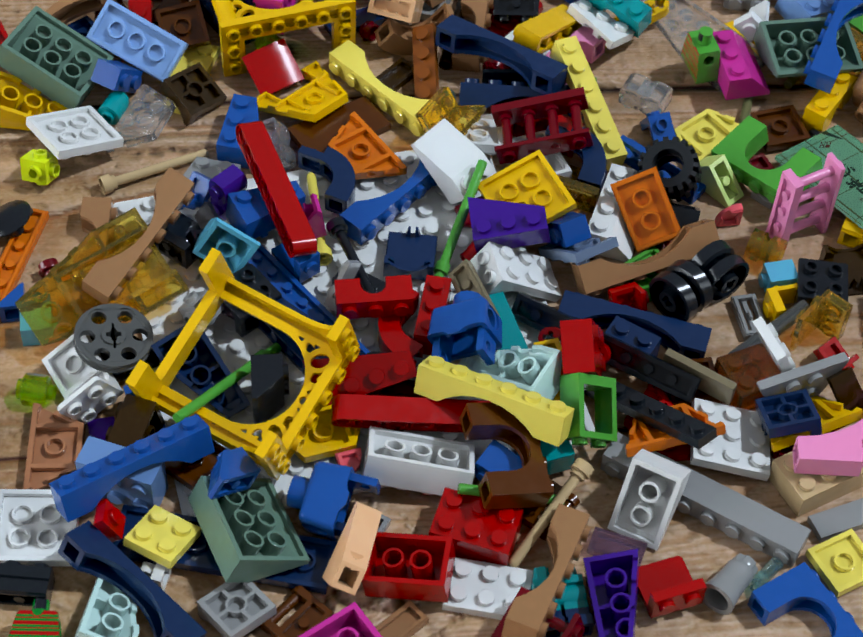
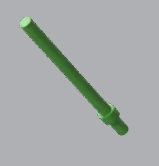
M478 160L441 259L436 262L434 267V276L444 277L449 273L451 267L449 263L469 213L467 197L474 198L487 166V162L484 160Z
M274 343L267 349H261L254 355L278 354L281 351V346L278 343ZM251 360L174 413L173 420L178 423L184 418L189 417L251 373Z

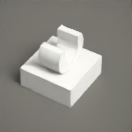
M143 562L141 570L165 591L172 570L158 563L154 565L150 562Z

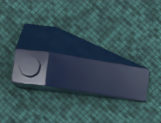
M184 326L151 345L160 362L163 361ZM203 332L175 377L200 396L231 373L205 332ZM235 383L209 402L210 405L228 419L251 406L238 383Z

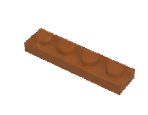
M434 23L412 27L415 98L431 100L440 107L437 46L435 45L436 26Z

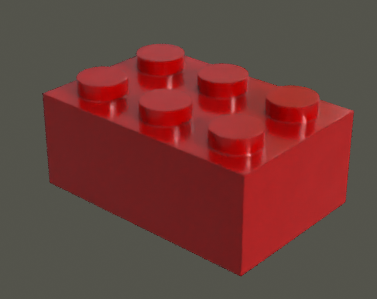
M592 318L560 321L563 374L581 372L602 376L601 372L606 371L605 356L601 354L599 347L604 346V334L601 327Z
M445 487L430 527L429 535L452 537L456 553L455 557L508 566L521 529L524 509L484 510L481 497L458 494L457 490Z
M377 532L368 567L361 581L365 596L448 603L456 554L452 537Z

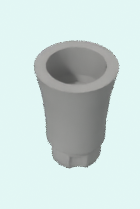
M739 553L732 560H729L712 579L705 583L707 589L703 602L716 613L722 615L730 614L758 571L754 559L749 555Z

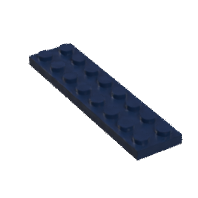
M123 505L121 513L126 516L123 538L112 543L131 561L150 562L156 565L155 561L123 546L124 537L150 509ZM173 513L200 527L196 517ZM201 529V536L172 568L222 576ZM298 535L309 556L310 562L297 568L252 581L291 589L301 585L308 592L326 595L329 584L322 576L338 542Z

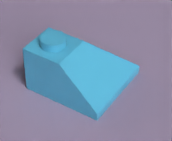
M216 217L210 219L199 234L192 253L205 259L213 247L222 253L233 274L247 264L261 243Z

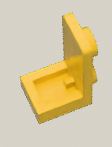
M797 282L766 289L762 304L764 315L766 318H769L770 322L786 312L784 304L794 302L797 293Z

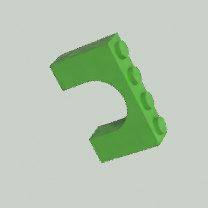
M748 116L711 150L712 156L725 154L738 183L745 184L751 191L761 194L770 203L774 204L782 171L791 168L797 176L803 177L823 169L822 158L804 147L787 163L775 169L763 170L749 164L751 157L769 139L767 126ZM810 185L804 186L803 191L806 190Z

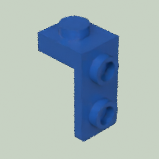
M650 112L646 114L645 119L640 121L642 131L650 129L652 141L658 139L660 142L663 141V137L667 136L669 140H672L673 136L676 137L670 112Z
M192 171L189 180L195 183L193 188L195 196L188 206L183 205L181 210L184 207L195 210V208H200L205 201H209V181L211 178L198 171Z
M283 243L271 249V254L300 283L320 272V253L318 251L316 254L290 258Z

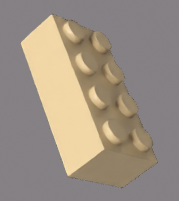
M856 421V422H854V423H852V424H850V425H848V426H845V427H843V428H841V429H839V430H842V429H844V428H846V427H849V426H851V425H854V424H856V423L859 422V421ZM791 451L772 461L770 477L768 479L794 514L799 517L863 487V467L859 477L794 473L793 454Z

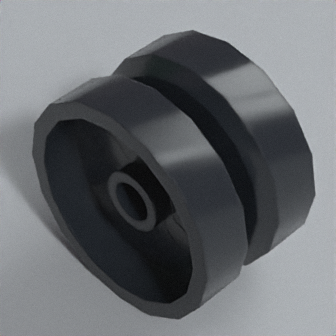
M717 240L706 245L691 260L693 264L703 271L711 283L713 290L712 304L721 302L732 295L743 284L750 269L748 263L741 256L736 255L734 249L723 240Z
M684 259L675 261L666 271L659 273L649 283L651 299L660 313L666 317L688 322L697 312H701L713 301V290L707 276L698 266Z

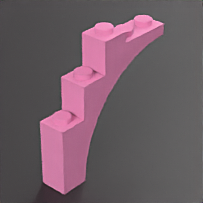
M863 419L854 425L836 432L822 435L797 436L792 450L794 473L859 477L863 467Z

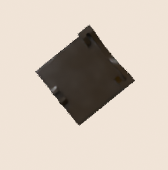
M200 63L164 79L158 91L176 105L186 126L194 123L199 115L223 104L227 99V96Z
M863 243L848 249H835L829 245H823L819 260L848 264V296L863 294Z

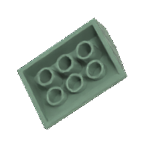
M38 6L32 9L0 45V67L68 109L80 107L96 85L95 82L91 81V77L98 58L113 60L115 57Z
M827 17L760 21L754 36V42L759 57L776 78L807 76L803 72L808 60H814L810 56L815 44L819 46L821 44L817 40L822 28L826 30L828 28L824 26ZM847 22L836 34L837 49L843 62L839 73L860 72L863 70V62Z
M210 476L200 477L188 500L226 583L252 582L306 565L310 562L309 556L270 478H256L250 489L211 500L208 497Z

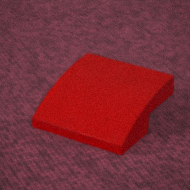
M284 38L241 57L260 95L265 91L273 95L305 80Z

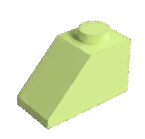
M725 154L706 156L699 161L702 171L700 182L706 185L705 192L724 207H729L744 196Z

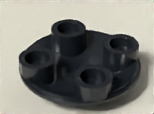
M14 200L0 206V237L9 235L18 237L24 232L23 226L33 214V209L26 201Z

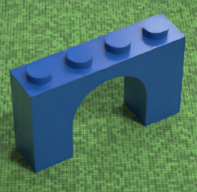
M806 562L753 590L747 604L764 626L788 612L804 610L819 616L827 624L831 637H863V632L856 625L853 616L842 608L835 594L824 586L817 572L810 569Z

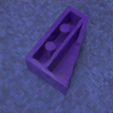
M467 197L476 253L488 242L510 248L550 242L545 206Z

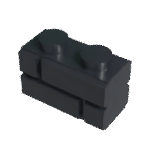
M14 560L0 563V604L33 606V601L37 598L47 599L51 603L55 584L53 567H49L41 562L34 563L33 565H21V563Z

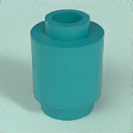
M121 91L110 93L98 109V113L109 124H117L129 107V97Z

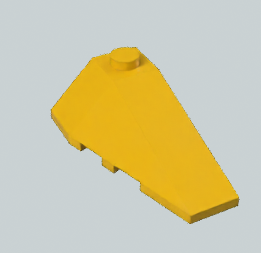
M0 71V128L31 131L26 126V117L68 109L57 101H49L44 98L36 88L31 90L23 85V80Z

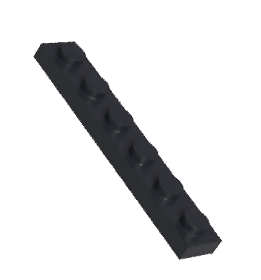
M616 381L618 411L697 449L702 448L717 437L715 427ZM584 390L585 395L594 399L593 391Z

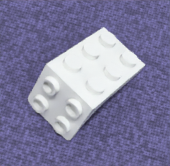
M488 242L470 260L488 295L502 291H515L557 302L562 297L548 258Z
M74 334L42 359L43 364L65 399L57 406V410L60 414L70 419L86 424L94 420L97 414L104 408L114 404L117 398L124 393L112 373L96 370L80 359L74 347ZM89 335L80 337V340L85 343L92 342ZM100 353L95 355L96 359L104 361Z

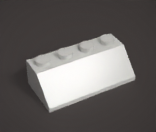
M614 163L611 164L588 226L592 238H600V242L609 237H617L619 246L599 254L600 256L626 262L632 258L635 246L610 184L635 175L638 172L635 169Z
M370 426L362 475L379 479L380 485L394 487L398 490H411L422 492L426 495L442 496L445 487L457 490L459 483H473L475 475L474 444Z

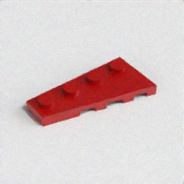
M400 351L358 355L354 362L350 361L345 369L346 376L341 384H336L332 393L333 396L337 394L365 395L416 377L417 367L412 352ZM313 359L311 366L322 368L329 363L330 359ZM313 375L311 382L317 383L316 379L321 375Z

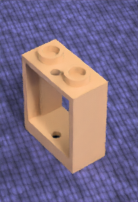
M370 0L367 12L408 23H419L424 1Z

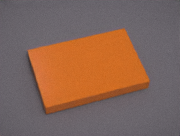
M656 166L610 184L637 253L677 236L681 228Z

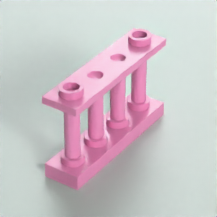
M832 152L827 154L823 169L803 177L797 176L791 168L782 171L765 236L778 252L787 248L790 234L815 225L822 234L826 233L846 170L843 163ZM819 181L818 185L803 191L804 186ZM815 197L814 201L799 206L800 202ZM810 213L809 217L794 222L795 218Z

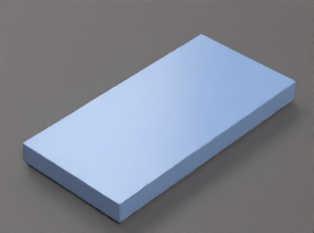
M113 0L106 1L86 36L93 43L161 82L172 75L189 45Z

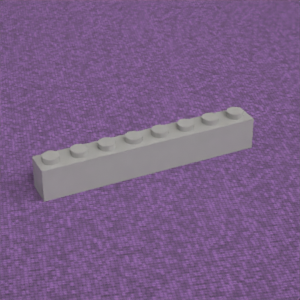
M618 432L617 442H611L603 454L600 469L609 476L617 477L624 481L633 457L627 458L625 446L629 442V437ZM657 451L651 452L674 463H677L681 466H684ZM690 469V476L676 508L678 511L699 519L707 526L715 527L724 532L728 537L748 544L752 549L773 557L781 564L794 566L808 540L811 529Z

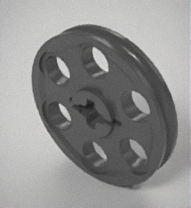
M109 303L95 306L87 310L75 325L74 347L78 356L88 366L102 372L122 373L133 370L139 360L146 361L152 350L153 330L151 324L142 313L127 305ZM120 316H128L132 321L121 323L118 318ZM103 317L106 321L102 324H96L92 321V318ZM112 328L114 329V336L117 339L115 348L113 346V340L110 337L112 333ZM142 333L147 338L143 341H137L133 338V335ZM90 335L94 338V341L85 343L80 340V337ZM124 352H132L136 357L127 360L122 357V354ZM106 353L109 358L101 361L96 359L95 355Z

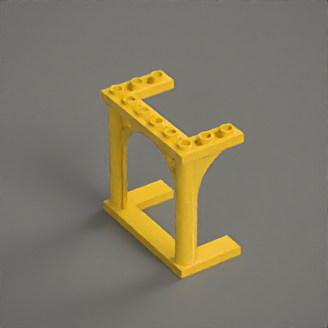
M211 0L219 23L224 77L247 73L246 66L241 57L246 55L245 40L331 23L332 51L347 40L356 45V0H324L315 3L313 2L314 0H303L290 7L280 9L257 8L240 0ZM246 13H253V14H254V15H249V16H244V17H242V16H243L244 14H246Z
M212 247L198 269L209 288L156 372L153 371L149 364L139 360L125 383L136 397L157 402L160 411L171 417L193 401L169 388L223 301L284 332L298 345L305 363V379L301 392L295 402L284 413L272 420L258 424L236 423L204 406L190 415L198 414L209 425L213 440L229 449L242 447L256 464L264 468L268 476L278 480L280 475H285L290 468V459L295 451L299 452L305 442L304 436L307 431L313 429L319 419L318 413L322 407H326L331 401L334 387L336 384H341L346 376L345 369L350 361L354 362L358 357L360 345L350 319L340 314L334 325H327L303 316L237 281L222 253ZM309 344L315 349L311 353L307 351ZM318 356H327L330 359L329 363L322 368L311 366L312 360ZM313 375H321L316 379L317 383L311 382ZM306 398L304 404H300V400ZM292 418L293 422L290 421L289 428L287 430L284 426V422L286 421V419ZM274 426L280 428L282 439L276 433L270 431V428ZM258 430L262 431V441L258 440L259 436H253L254 432Z

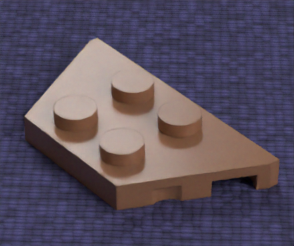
M33 403L23 489L47 488L50 486L49 483L63 475L76 471L75 460L84 445L85 424L83 422L67 418L57 411L52 413L43 409L41 404Z

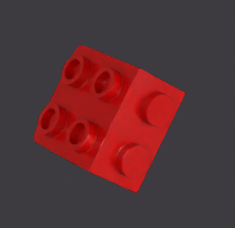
M674 556L639 567L638 591L650 618L702 604L707 586L703 578L692 579L682 557Z

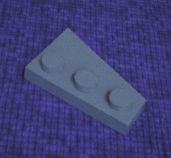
M609 237L601 242L600 238H591L567 248L549 243L538 249L540 256L549 258L551 261L561 260L563 263L572 262L575 265H582L590 262L589 258L616 248L619 245L617 237Z

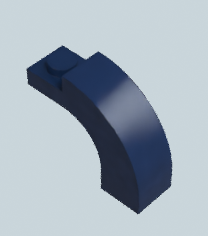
M549 125L545 132L546 136H550ZM559 126V134L570 132L566 128ZM590 131L593 146L571 151L576 153L583 161L577 178L579 189L600 195L607 177L606 156L602 144Z
M302 145L298 150V168L323 176L331 183L325 192V210L340 215L355 202V173L351 163L344 155L333 148L327 147L323 153Z

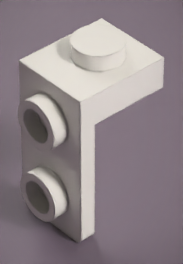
M764 0L751 7L748 13L734 20V27L749 42L754 40L760 21H769L770 2Z

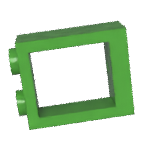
M581 372L561 375L560 401L569 407L575 408L569 437L566 440L572 441V445L576 446L588 445L590 443L591 448L607 447L606 443L617 442L616 378ZM584 390L594 392L595 432L585 430Z

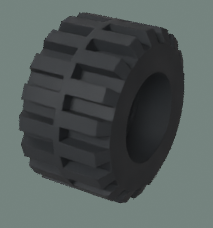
M668 136L663 137V141L660 142L656 139L653 141V146L648 144L645 147L646 153L642 152L640 155L641 161H638V172L640 173L655 166L659 170L665 163L678 162L683 165L678 175L672 178H660L670 203H672L673 199L680 202L682 201L681 197H690V191L695 192L697 190V183H700V174H702L699 159L693 146H689L688 142L684 139L680 142L679 138L674 136L672 140H669Z

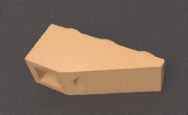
M356 501L322 576L330 586L354 596L356 595L368 567L382 515L381 511Z

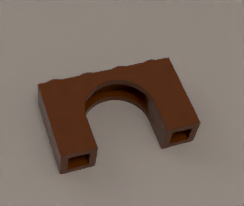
M492 402L467 403L459 417L465 441H502L515 449L522 461V468L518 470L491 471L484 474L478 485L484 510L545 507L554 494V483L548 475L547 460L542 455L540 440L533 438L528 429L503 407Z

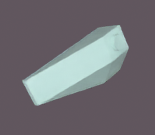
M533 345L532 348L521 349L520 346H511V349L496 350L495 364L487 366L479 355L462 358L458 365H464L469 370L479 374H488L493 379L501 382L513 383L520 389L538 392L542 397L553 400L560 389L561 350L544 345Z
M97 577L74 637H138L140 631L139 624L136 622L137 605L119 588Z

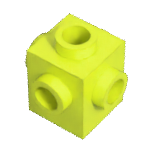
M32 149L20 158L21 176L24 181L45 186L60 176L58 159L46 149Z

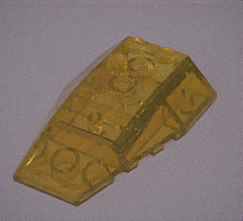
M135 207L91 231L84 241L77 247L75 246L58 265L56 264L49 270L50 272L42 280L34 284L15 302L16 307L41 346L68 339L74 334L78 319L87 310L102 305L101 302L81 290L82 281L97 261L108 259L124 252L134 245L145 233L148 226ZM154 244L151 247L153 251L145 263L142 261L136 267L138 272L131 282L126 281L122 286L124 290L116 302L112 300L110 303L127 305L146 316L189 291V288L176 268L171 270ZM120 316L118 318L121 323L132 320L128 316ZM103 317L92 318V321L96 324H102L106 321Z

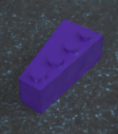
M638 549L583 558L597 636L635 637L639 576Z

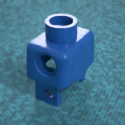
M461 291L454 296L453 304L433 309L427 339L433 345L432 356L442 357L445 361L451 363L454 360L479 355L487 366L495 364L496 350L502 348V320L486 298L474 291Z
M319 461L315 463L310 478L298 475L293 477L289 486L286 504L288 507L300 510L299 519L305 531L338 541L346 525L344 521L354 489L379 495L381 486L379 479L356 474L353 467Z

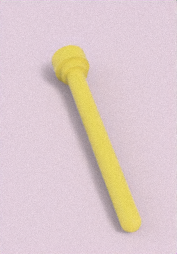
M310 172L307 174L309 199L312 194H316L320 204L316 175ZM325 236L316 238L317 251L320 253V266H326L333 260L332 250L326 244Z

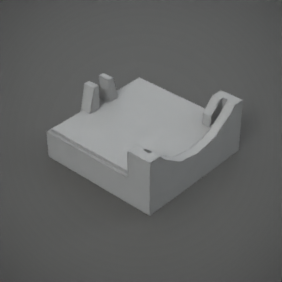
M225 582L197 601L199 617L214 626L222 637H243L277 614L276 605L253 582Z

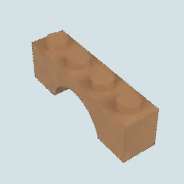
M461 0L463 17L484 29L491 27L492 13H490V9H494V0ZM452 53L451 56L453 70L480 72L481 63L486 61V57L479 55Z
M112 197L82 198L80 212L82 230L94 236L96 240L85 251L74 254L72 277L75 289H82L83 279L97 261L113 257V246L110 244L111 241H115L116 230L113 222L118 221V208L113 207Z

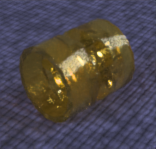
M755 228L747 243L744 257L755 262L762 260L763 264L781 261L787 248L788 240L778 236L770 238L768 232Z

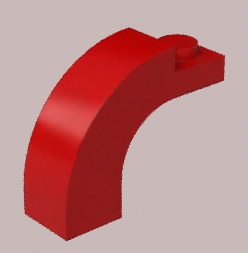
M413 290L415 313L419 308V293ZM412 315L379 317L378 344L381 352L411 351L413 356L423 357V345L407 336L402 330V326Z

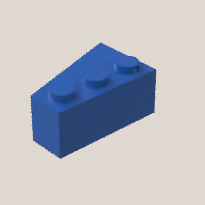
M233 95L216 143L217 160L241 164V168L249 169L236 138V125L259 121L257 97Z
M291 181L292 187L303 208L306 195L297 181ZM258 188L228 194L226 217L231 226L253 239L259 236L264 238L268 236L269 231L276 228Z

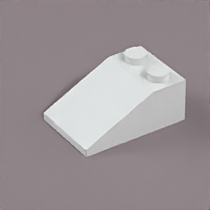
M445 118L410 145L450 204L463 201L478 160L487 162L481 181L497 173L486 155Z
M641 449L632 458L607 529L657 551L682 497L691 470L645 449Z

